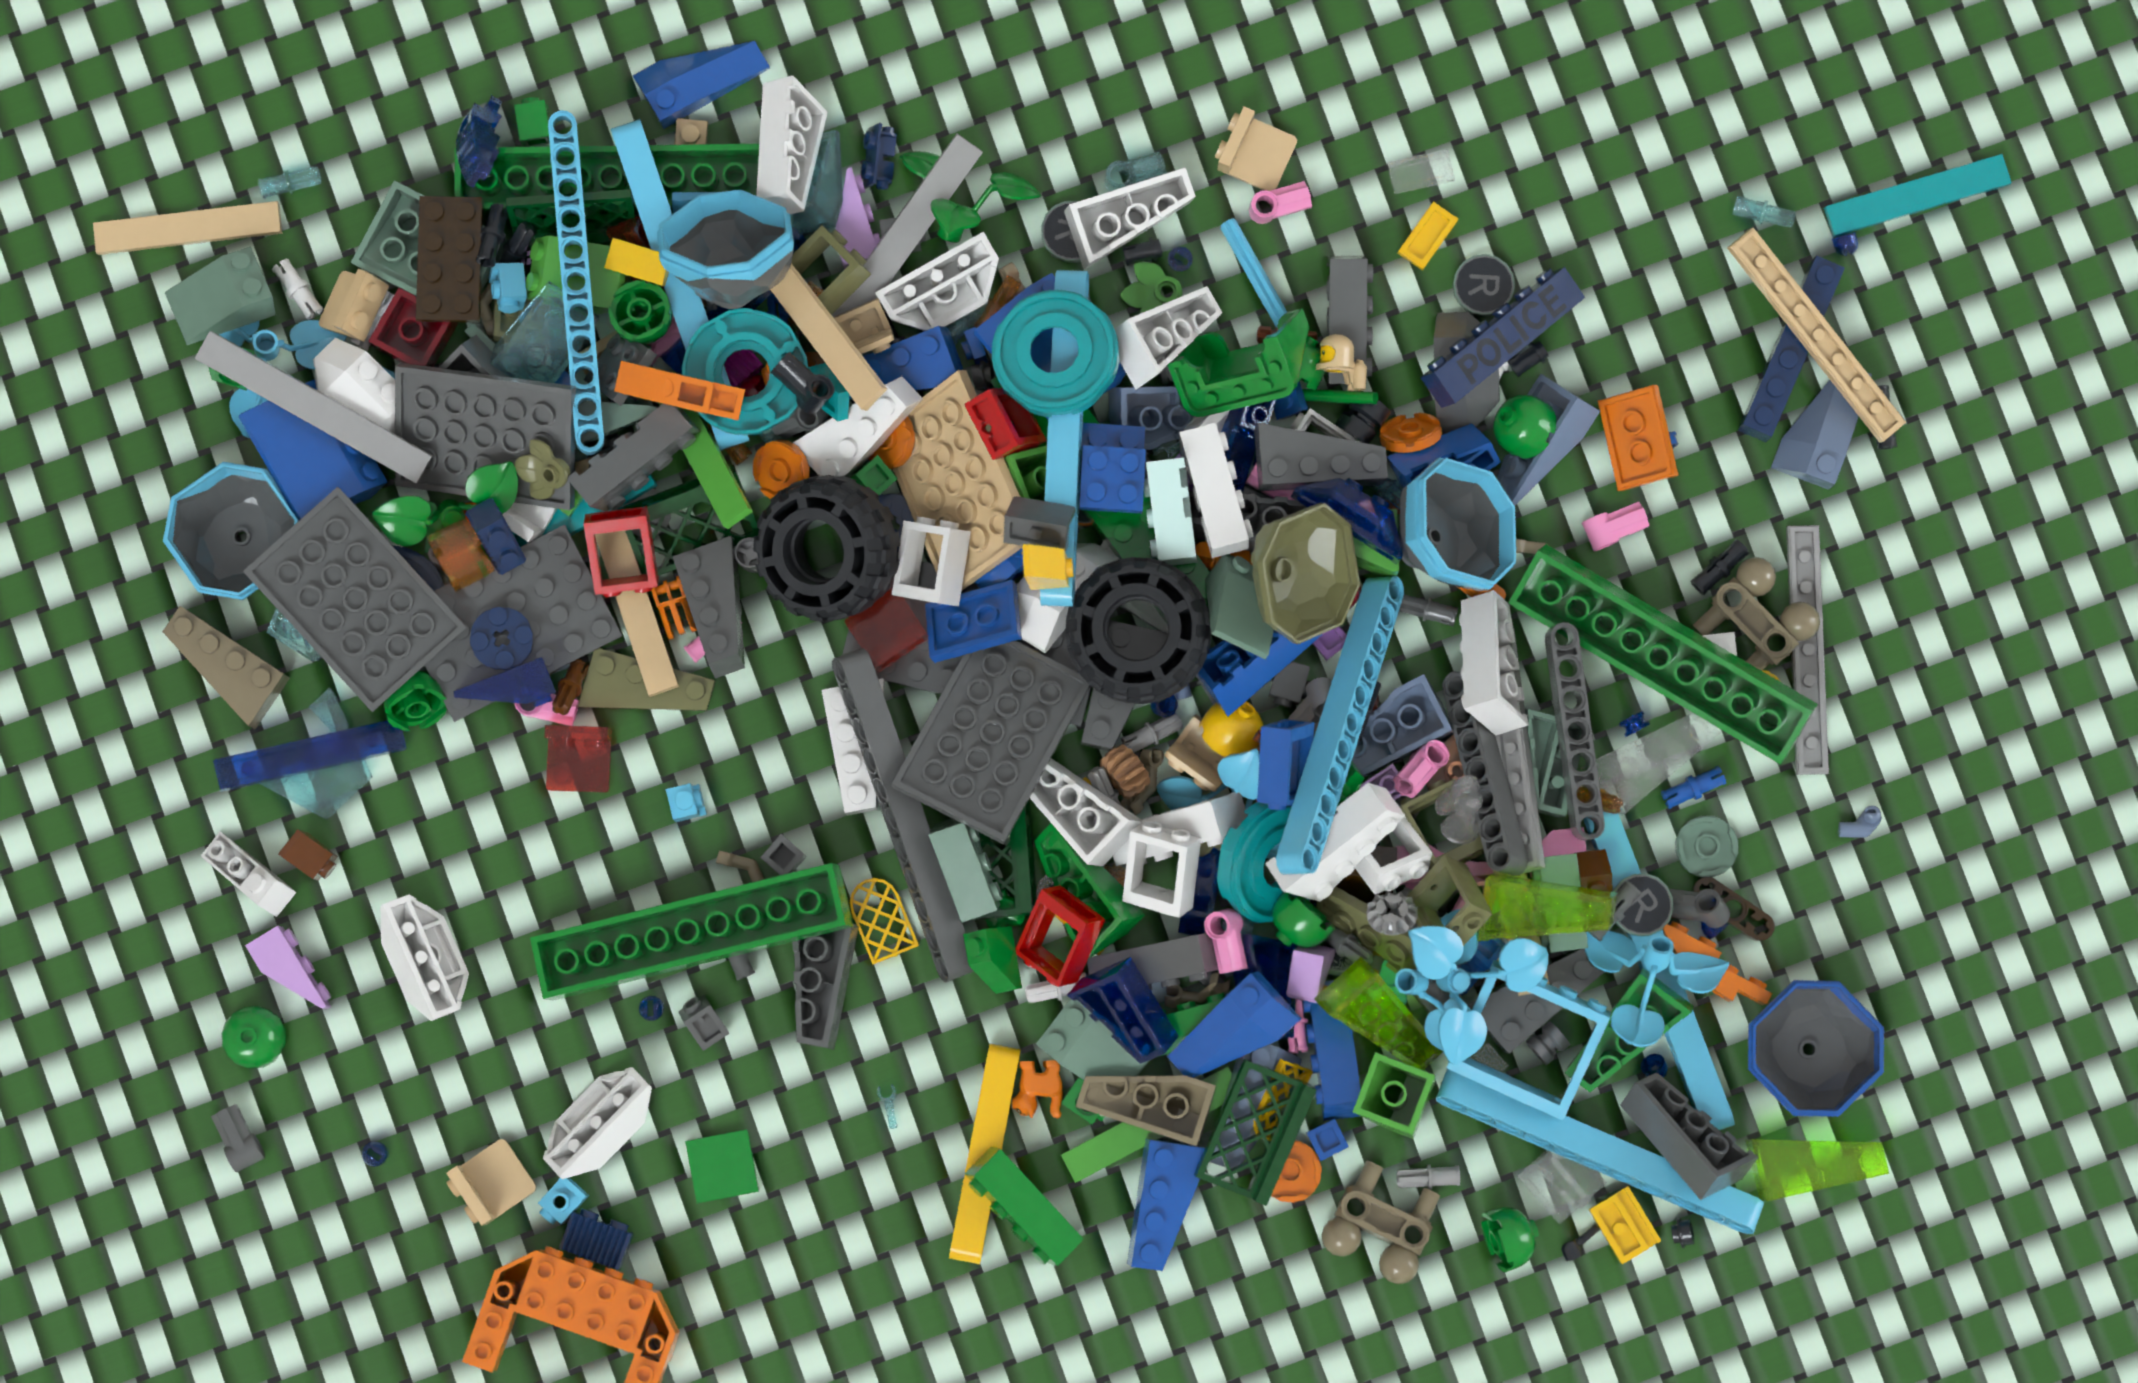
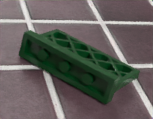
M631 189L583 192L584 204H591L588 208L584 207L587 242L610 246L612 238H617L640 245L639 215L635 210ZM575 193L562 194V195L567 196V197H570V196H573ZM554 195L506 198V208L513 234L521 222L532 224L536 231L526 251H531L536 238L544 236L558 237L556 211L550 208V206H555ZM618 201H625L624 203H622V204L619 205V206L616 205V204H614V203H612V202H618ZM518 208H528L529 210L524 212ZM603 209L608 211L609 213L604 215L599 213L598 211ZM538 214H543L547 217L545 219H541L536 216ZM565 215L562 219L563 225L568 228L576 227L580 222L578 216Z
M730 465L729 467L747 499L735 465ZM698 478L617 509L648 506L650 525L654 528L652 532L653 542L658 531L674 536L668 551L654 546L656 553L665 556L661 566L657 567L658 576L676 569L674 561L669 563L668 561L676 555L672 552L678 539L693 544V549L706 545L702 542V539L708 528L723 533L721 539L732 536L735 545L744 538H754V536H757L759 528L757 527L758 524L753 512L743 518L750 522L753 531L742 535L732 532V527L725 529L711 523L715 514L713 506L706 520L691 515L690 513L697 503L704 502L712 506ZM674 513L683 517L677 532L661 525L666 515ZM688 519L703 525L697 540L681 534ZM625 530L643 575L647 574L644 551L642 554L639 546L643 547L642 540L635 538L632 530Z
M1029 798L1010 833L1011 841L1003 850L991 842L990 837H985L979 832V836L983 839L980 843L982 849L988 843L1000 853L991 864L990 874L1002 884L1000 887L1001 893L1008 889L1015 895V909L1003 910L999 907L994 912L971 920L1021 915L1030 916L1037 900ZM1010 849H1011L1012 859L1007 855V853L1009 852ZM1003 858H1006L1013 868V872L1005 882L992 872ZM1012 881H1014V890L1009 886Z
M1244 1058L1194 1175L1197 1178L1267 1206L1317 1089L1308 1082L1300 1079L1297 1080ZM1249 1068L1260 1072L1264 1084L1250 1090L1247 1089L1244 1082ZM1266 1075L1275 1079L1268 1081ZM1281 1082L1292 1085L1288 1096L1276 1102L1271 1087ZM1242 1087L1243 1093L1239 1094V1091ZM1266 1089L1272 1104L1255 1110L1250 1096ZM1246 1098L1251 1113L1235 1119L1232 1112L1234 1103ZM1283 1105V1108L1280 1112L1278 1107ZM1274 1109L1278 1118L1275 1126L1263 1130L1258 1116ZM1228 1117H1230L1231 1122L1226 1123ZM1254 1118L1259 1133L1243 1139L1238 1125ZM1233 1127L1239 1142L1222 1148L1219 1141L1221 1133ZM1271 1134L1269 1140L1267 1141L1266 1136ZM1262 1138L1265 1146L1264 1152L1261 1156L1251 1160L1245 1145ZM1217 1145L1218 1151L1214 1152V1149ZM1241 1147L1247 1162L1230 1169L1225 1154ZM1221 1156L1226 1171L1215 1176L1206 1173L1205 1170L1209 1161ZM1258 1164L1255 1170L1253 1165ZM1250 1168L1253 1177L1248 1189L1237 1185L1233 1174ZM1229 1176L1231 1182L1223 1180V1178Z

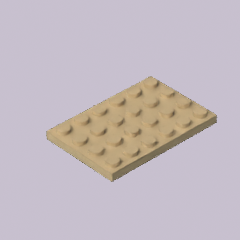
M966 370L956 371L923 396L922 401L908 415L915 432L914 448L906 463L893 469L915 522L917 516L936 519L935 526H940V520L959 523V530L971 531L962 590L1022 548L1020 545L1003 543L1005 514L1013 497H1020L1004 458L992 460L964 406L966 402L977 397ZM989 424L986 425V430L988 432L991 430ZM926 532L924 545L937 573L943 535Z

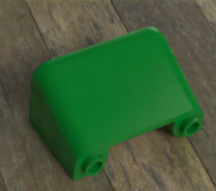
M1303 308L1285 313L1278 321V331L1267 335L1263 339L1264 343L1229 351L1224 338L1218 333L1206 332L1199 334L1173 361L1167 364L1185 410L1192 416L1205 417L1289 396L1298 385L1309 331L1308 321Z

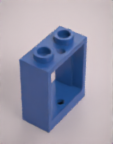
M1283 719L1261 726L1257 803L1268 804V809L1287 810V806L1293 805L1314 739L1315 722Z

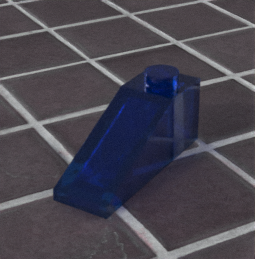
M541 657L456 690L453 693L455 698L521 704L533 702L534 706L538 707L553 701L551 695L557 692L544 659Z
M1214 847L1208 854L1199 857L1193 909L1180 917L1178 933L1189 935L1206 933L1204 922L1206 917L1215 910L1219 888L1217 875L1220 850Z

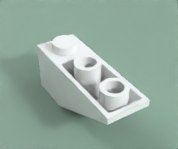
M221 831L201 854L203 859L255 904L276 917L296 894L283 880Z

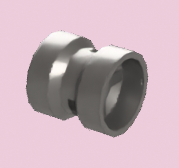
M744 538L735 547V559L744 570L757 573L755 564L759 562L757 552L753 551L754 538Z
M1550 1021L1542 1027V1035L1532 1036L1526 1041L1532 1052L1545 1065H1548L1554 1059L1556 1050L1564 1051L1570 1045L1566 1037Z

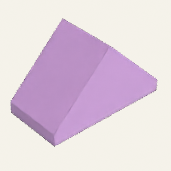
M1317 945L1312 948L1298 946L1293 950L1287 997L1318 1003L1336 953L1334 948Z

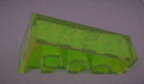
M1491 873L1485 879L1483 896L1493 914L1480 927L1478 941L1609 930L1614 923L1617 892Z
M1362 957L1356 960L1314 998L1328 1015L1343 1022L1350 1029L1362 1034L1371 1042L1384 1048L1410 1066L1424 1070L1443 1053V1050L1436 1048L1430 1043L1425 1034L1424 1027L1380 975Z
M1745 1139L1747 1150H1751L1758 1156V1159L1752 1166L1759 1199L1763 1202L1889 1174L1882 1142Z

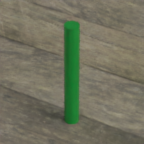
M1302 389L1305 401L1354 404H1377L1378 402L1377 392L1318 389L1314 391L1312 389Z

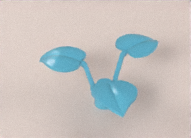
M306 320L296 324L290 331V339L293 345L286 344L284 340H278L277 336L270 330L257 332L259 321L219 334L240 347L245 340L248 343L253 342L256 356L266 362L275 359L279 354L280 348L296 351L297 362L311 370H315L313 359L333 339L337 338L345 342L347 336L323 329L319 326V320ZM238 389L230 399L229 410L232 420L242 435L250 438L238 416L268 400L249 389L247 391Z
M1252 749L1244 753L1224 757L1219 762L1217 768L1223 783L1215 792L1211 791L1208 794L1202 795V789L1193 782V779L1184 776H1174L1159 782L1156 787L1158 794L1168 808L1174 810L1212 799L1225 788L1230 787L1232 792H1239L1242 797L1247 798L1245 809L1252 805L1253 800L1257 799L1260 755L1257 749ZM1280 843L1270 850L1266 858H1276Z
M1460 909L1454 910L1440 919L1444 927ZM1477 932L1463 946L1462 956L1454 962L1456 965L1468 962L1475 955L1478 948ZM1384 960L1381 972L1376 980L1368 988L1359 992L1358 995L1373 1008L1388 1013L1402 1009L1407 1003V994L1418 995L1419 998L1434 1004L1438 1009L1428 1014L1424 1030L1430 1043L1442 1050L1438 1034L1441 1015L1447 1008L1460 1009V1006L1454 999H1449L1442 1005L1439 1000L1428 995L1426 990L1429 986V979L1421 975L1418 969L1405 968L1395 974L1386 966L1388 961Z
M1586 931L1588 948H1585V953L1588 960L1596 968L1609 973H1617L1622 969L1623 965L1632 967L1643 957L1645 967L1650 971L1640 1009L1633 1005H1622L1613 1011L1611 1017V1026L1614 1032L1625 1042L1636 1047H1648L1655 1044L1664 1032L1665 1026L1662 1016L1654 1011H1646L1656 973L1665 970L1669 966L1670 974L1677 975V982L1682 988L1693 993H1708L1718 986L1729 967V962L1708 955L1691 952L1675 954L1673 953V942L1663 935L1652 936L1649 939L1648 945H1642L1641 951L1637 953L1634 942L1620 933L1608 931L1602 940L1598 941Z
M1422 926L1411 929L1408 932L1412 944L1414 963L1420 974L1428 979H1436L1438 988L1450 992V999H1454L1460 1006V1009L1447 1008L1441 1015L1438 1025L1439 1040L1443 1053L1453 1065L1461 1063L1476 1053L1484 1044L1487 1035V1027L1482 1015L1477 1011H1467V1005L1459 997V994L1468 989L1470 979L1505 976L1508 989L1515 992H1525L1534 988L1541 981L1547 970L1548 952L1546 948L1530 939H1512L1503 946L1499 955L1502 971L1466 972L1464 969L1457 968L1454 963L1463 954L1462 941L1454 931L1440 926Z

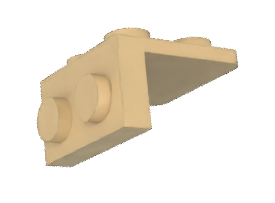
M1244 106L1241 113H1234L1227 130L1232 131L1228 142L1222 140L1216 152L1215 158L1219 159L1217 170L1259 189L1275 190L1296 147L1297 139L1289 133L1255 119V111Z
M358 269L356 274L348 271L341 272L320 317L319 326L364 342L389 285L364 270Z
M878 298L833 317L861 354L871 350L876 354L891 347L890 342L894 340L893 330Z
M1195 714L1164 756L1169 759L1167 762L1173 769L1179 772L1185 771L1194 778L1193 782L1205 791L1210 789L1215 792L1223 783L1217 768L1219 762L1224 757L1211 749L1203 740L1202 733L1204 729L1202 726L1199 728L1202 718Z
M504 1139L497 1140L461 1166H456L446 1173L450 1178L446 1182L448 1187L456 1197L462 1196L468 1205L464 1208L466 1214L474 1224L479 1222L481 1226L492 1222L534 1193L537 1188L517 1155Z

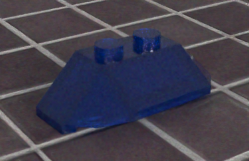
M1335 478L1295 488L1290 496L1305 507L1325 503L1351 524L1352 534L1355 539L1396 565L1403 557L1394 512L1388 509L1390 504L1379 496L1374 495L1371 498L1363 493V487L1350 478H1347L1346 481L1341 478Z

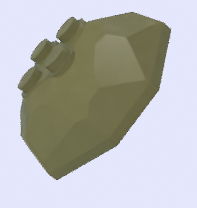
M1318 503L1264 525L1256 535L1251 562L1253 565V579L1258 606L1263 621L1295 644L1303 643L1343 625L1360 586L1351 524L1325 503Z

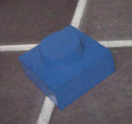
M976 328L964 331L966 341L962 342L961 346L966 359L970 360L973 358L975 364H979L982 360L988 363L982 343L973 334Z
M1298 382L1297 387L1289 396L1271 401L1277 420H1284L1308 410L1300 382Z
M1335 1119L1306 1132L1320 1161L1349 1147Z

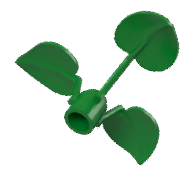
M913 151L900 155L899 159H902L903 164L912 173L925 178L940 156L930 152ZM999 172L991 175L990 182L992 184L987 187L973 208L958 203L955 204L950 200L942 198L932 200L930 208L939 223L937 235L945 241L957 243L961 241L964 229L973 228L980 224L981 217L977 211L991 192L997 191L1001 196L1014 200L1041 198V194L1024 178L1012 173Z
M512 461L489 464L477 468L468 476L465 485L468 499L476 504L459 503L454 499H447L440 503L438 510L434 511V515L430 519H428L431 512L429 503L423 498L413 495L397 497L381 504L372 512V517L386 537L400 546H412L419 543L426 536V525H432L438 519H440L443 527L448 530H454L461 550L450 552L445 559L446 574L449 580L453 582L491 562L481 543H475L468 548L466 547L460 531V527L465 522L464 510H469L491 498L502 514L508 511L513 505L518 492L517 472Z

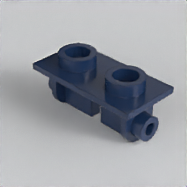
M882 123L868 128L864 136L863 146L866 149V158L860 170L864 189L876 184L877 189L888 190L889 184H892L894 162L885 161L883 157L895 156L897 134L894 133V128L882 127Z

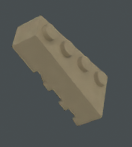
M179 606L162 631L238 716L253 729L257 728L290 679V677L182 606Z

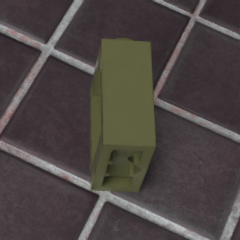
M821 225L793 254L791 263L801 275L831 245L849 264L818 296L819 300L832 315L863 284L871 273L863 266L867 262L866 259L855 249L849 252L845 247L848 241L836 229L829 232Z
M1455 779L1447 783L1444 780L1437 781L1427 788L1429 792L1419 797L1418 795L1413 798L1407 796L1400 802L1401 806L1399 808L1404 813L1406 819L1430 849L1412 815L1447 798L1470 841L1444 854L1462 863H1466L1484 854L1474 811ZM1432 852L1429 871L1444 854L1435 857Z
M1444 854L1406 897H1412L1413 903L1417 906L1418 917L1416 923L1418 927H1444L1436 911L1458 889L1465 905L1445 928L1454 931L1460 937L1464 946L1493 913L1468 866Z

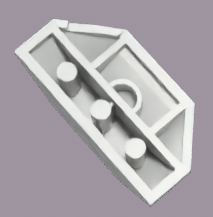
M982 232L878 290L875 294L891 321L922 331H927L937 326L947 327L988 303L999 258L986 235Z
M333 339L313 359L317 390L395 434V379L367 351L340 339Z
M1096 543L1077 544L1075 592L1094 571L1105 564L1118 561L1120 558ZM1023 577L1017 584L1022 639L1046 653L1065 630L1069 607L1041 606L1040 589L1030 590L1025 577Z
M410 894L382 904L380 906L381 944L406 1001L430 1021L460 1010L469 972L444 916L417 901Z
M633 1067L626 1068L625 1071H617L599 1076L554 1122L548 1141V1149L545 1151L543 1159L561 1179L600 1169L645 1123L652 1087Z

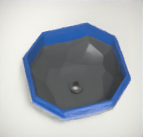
M1793 980L1748 1024V1070L1792 1116L1839 1117L1884 1073V1027L1840 981ZM1806 1043L1811 1044L1813 1047V1052L1810 1055H1806L1803 1052V1046Z

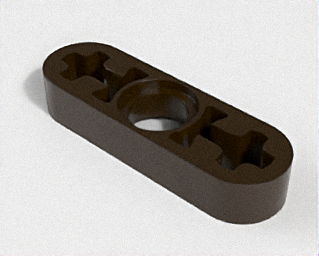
M1704 877L1694 883L1692 892H1700V885L1707 886L1711 884L1713 886L1712 889L1717 891L1720 896L1722 891L1727 894L1723 898L1725 903L1729 900H1735L1740 903L1742 912L1737 918H1729L1727 922L1729 925L1754 941H1763L1771 937L1775 924L1767 913L1712 877ZM1749 909L1753 911L1749 918L1754 921H1760L1761 919L1765 921L1766 933L1759 932L1756 935L1753 932L1755 930L1754 925L1748 921L1745 922L1744 927L1739 924V922L1745 919Z

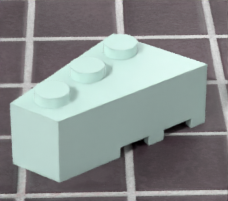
M1184 457L1146 462L1148 478H1144L1145 497L1151 498L1152 509H1146L1148 528H1154L1155 540H1150L1152 559L1158 558V560L1172 566L1197 563Z

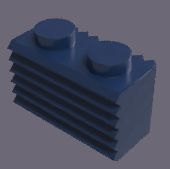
M489 498L466 511L465 515L498 574L503 575L525 563L526 557L493 499Z
M584 1208L581 1209L580 1213L572 1212L559 1249L620 1270L634 1236V1233L627 1231L629 1225L611 1219L610 1224L599 1221L598 1217L600 1214Z

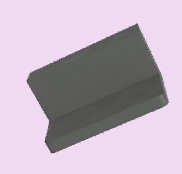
M1015 496L1005 514L1003 543L1020 546L1030 544L1061 548L1066 553L1069 543V527L1075 514V507Z

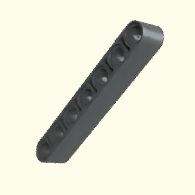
M1562 622L1547 630L1545 634V647L1570 829L1577 839L1586 841L1598 838L1604 831L1605 823L1579 634L1572 624ZM1557 630H1563L1567 633L1568 643L1566 646H1561L1556 642L1555 633ZM1562 661H1567L1572 665L1573 672L1570 677H1564L1560 673L1559 665ZM1567 692H1571L1576 696L1577 704L1573 709L1568 708L1564 704L1563 699ZM1571 723L1577 724L1581 729V736L1578 740L1571 739L1568 734V727ZM1576 754L1585 759V768L1582 772L1575 770L1572 765V759ZM1580 786H1584L1589 790L1590 798L1586 803L1580 802L1577 798L1576 793ZM1585 817L1590 818L1594 823V830L1590 835L1584 833L1581 829V822Z
M1450 672L1443 680L1442 690L1488 866L1494 871L1518 876L1527 868L1528 856L1497 740L1490 730L1465 711L1461 701V697L1464 694L1461 672Z

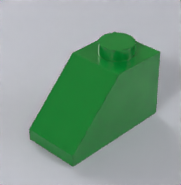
M1012 926L989 928L963 934L968 965L995 994L1022 988Z

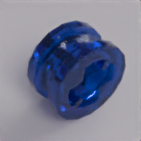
M1644 711L1618 724L1620 727L1625 728V737L1650 725V722L1645 721L1643 718Z

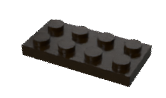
M420 196L416 296L417 322L480 323L482 262L478 264L475 259L482 241L480 236L481 229L483 228L484 199L482 197Z

